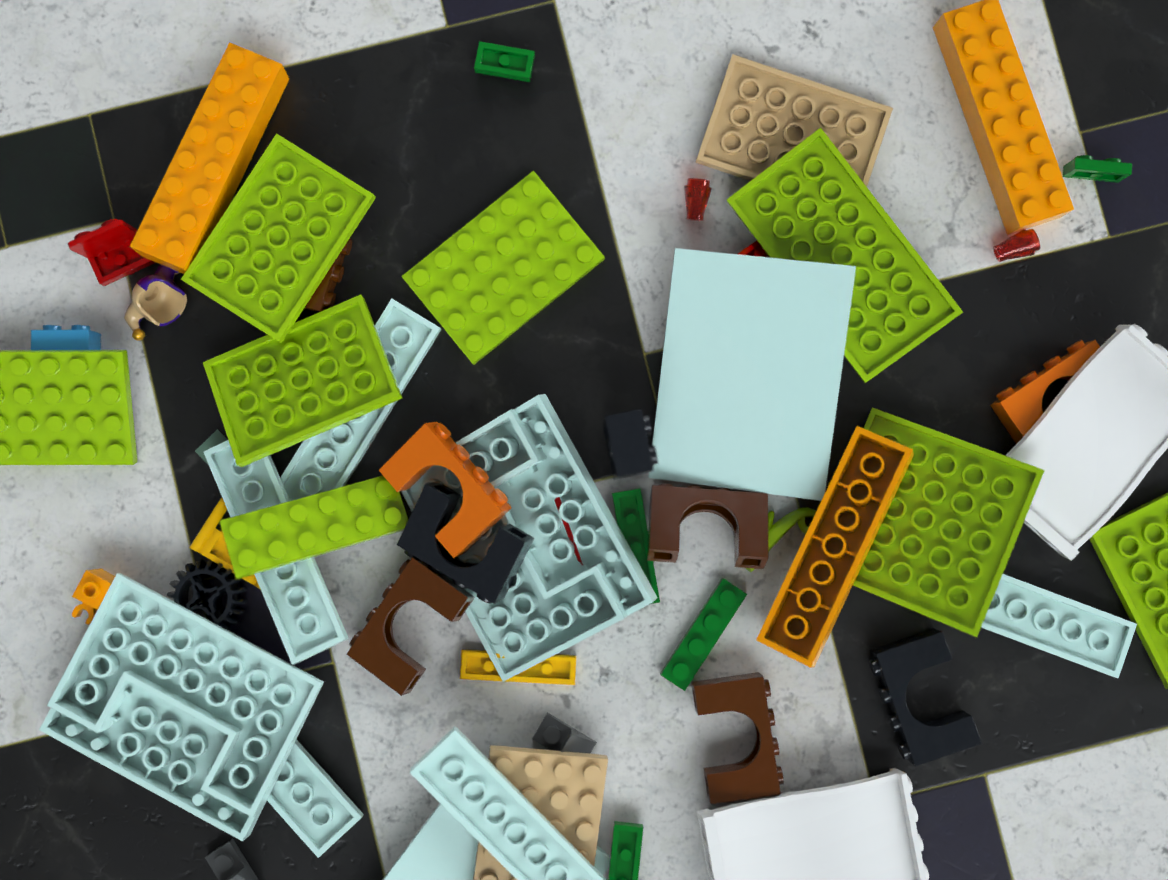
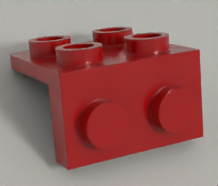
M107 220L101 224L100 228L94 231L81 232L74 236V240L67 243L71 251L88 258L96 278L102 286L109 285L156 263L142 257L130 247L138 230L123 220Z

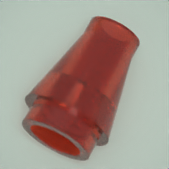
M689 178L687 179V185L684 186L687 210L686 219L703 221L712 191L710 180Z
M1022 229L1002 243L993 246L998 262L1032 256L1035 254V251L1040 250L1039 238L1033 229Z

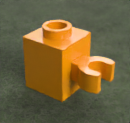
M101 568L86 570L72 597L83 603L73 609L72 617H80L83 610H86L89 616L85 623L89 625L115 576Z

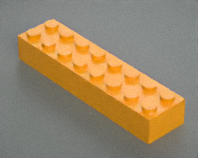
M982 0L943 13L933 26V30L1007 235L1061 218L1073 211L1072 201L999 0Z
M229 42L130 245L142 257L184 274L230 205L286 88L289 77L281 63Z
M856 426L756 641L810 668L815 667L914 456L913 449Z

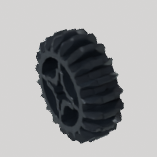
M203 559L196 560L195 565L192 563L186 564V572L181 570L176 573L180 581L174 580L169 583L175 591L168 592L166 596L174 598L175 603L192 612L197 609L204 610L207 616L211 615L214 621L211 622L229 631V624L236 625L239 622L236 615H243L245 613V610L239 604L248 602L247 598L241 597V593L246 592L248 588L246 586L239 587L238 585L243 579L236 580L230 568L226 570L223 568V564H217L210 559L207 562ZM202 574L212 575L223 584L214 587L208 580H204ZM191 586L193 598L191 601H188V592ZM216 592L215 594L211 595V598L208 599L207 603L204 602L199 604V602L203 601L204 598L207 596V593ZM227 593L228 602L223 612L222 597Z

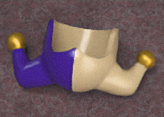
M160 264L153 275L141 278L134 286L132 303L127 308L124 318L133 331L132 337L135 340L140 341L145 337V332L140 328V322L143 318H146L155 325L165 326L174 322L184 311L187 296L173 282L175 275L180 272Z

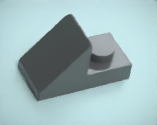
M548 712L532 738L549 750L590 754L597 743Z
M233 838L205 857L218 880H258Z

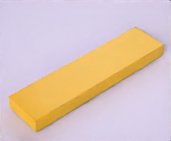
M461 650L460 679L502 681L486 650ZM555 654L511 677L506 682L575 685L576 655Z

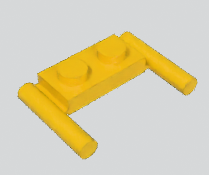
M221 497L189 548L217 564H223V568H230L232 573H234L221 530L216 529L227 511L224 500ZM255 575L242 578L260 589Z

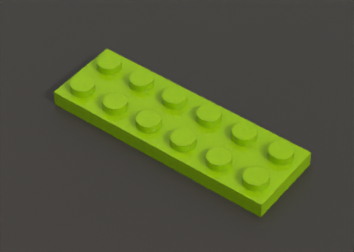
M379 476L220 520V526L237 580L403 531L408 522V517L400 492H397L384 476Z

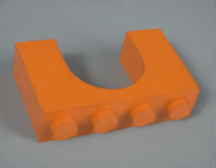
M1080 340L1066 349L1068 354L1062 358L1059 355L1051 358L1043 364L1044 370L1038 374L1035 371L1027 374L1019 380L1021 385L1015 389L1008 387L996 395L998 400L990 406L1016 444L1043 414L1042 398L1047 387L1056 379L1069 381L1081 366L1100 348L1096 340L1086 343Z
M438 422L425 423L379 471L397 492L410 489L435 465L443 466L456 475L463 490L461 508L456 516L435 535L450 555L455 558L465 554L512 507L507 503V496L500 489L494 488L488 481L489 476L482 468L475 466L469 459L468 451L452 440L450 437L451 433L445 425Z

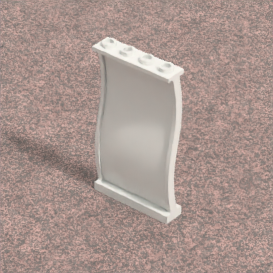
M1136 324L1118 325L1115 328L1116 332L1081 366L1037 422L1005 455L1045 470L1024 524L1058 554L1071 561L1079 553L1078 549L1122 506L1168 448V351L1161 345L1153 344L1146 338L1147 332Z
M890 768L889 772L852 782L756 798L713 810L703 809L696 811L708 880H929V873L926 865L923 863L921 854L924 846L917 832L916 822L918 821V814L911 800L910 793H912L913 787L909 776L896 768Z

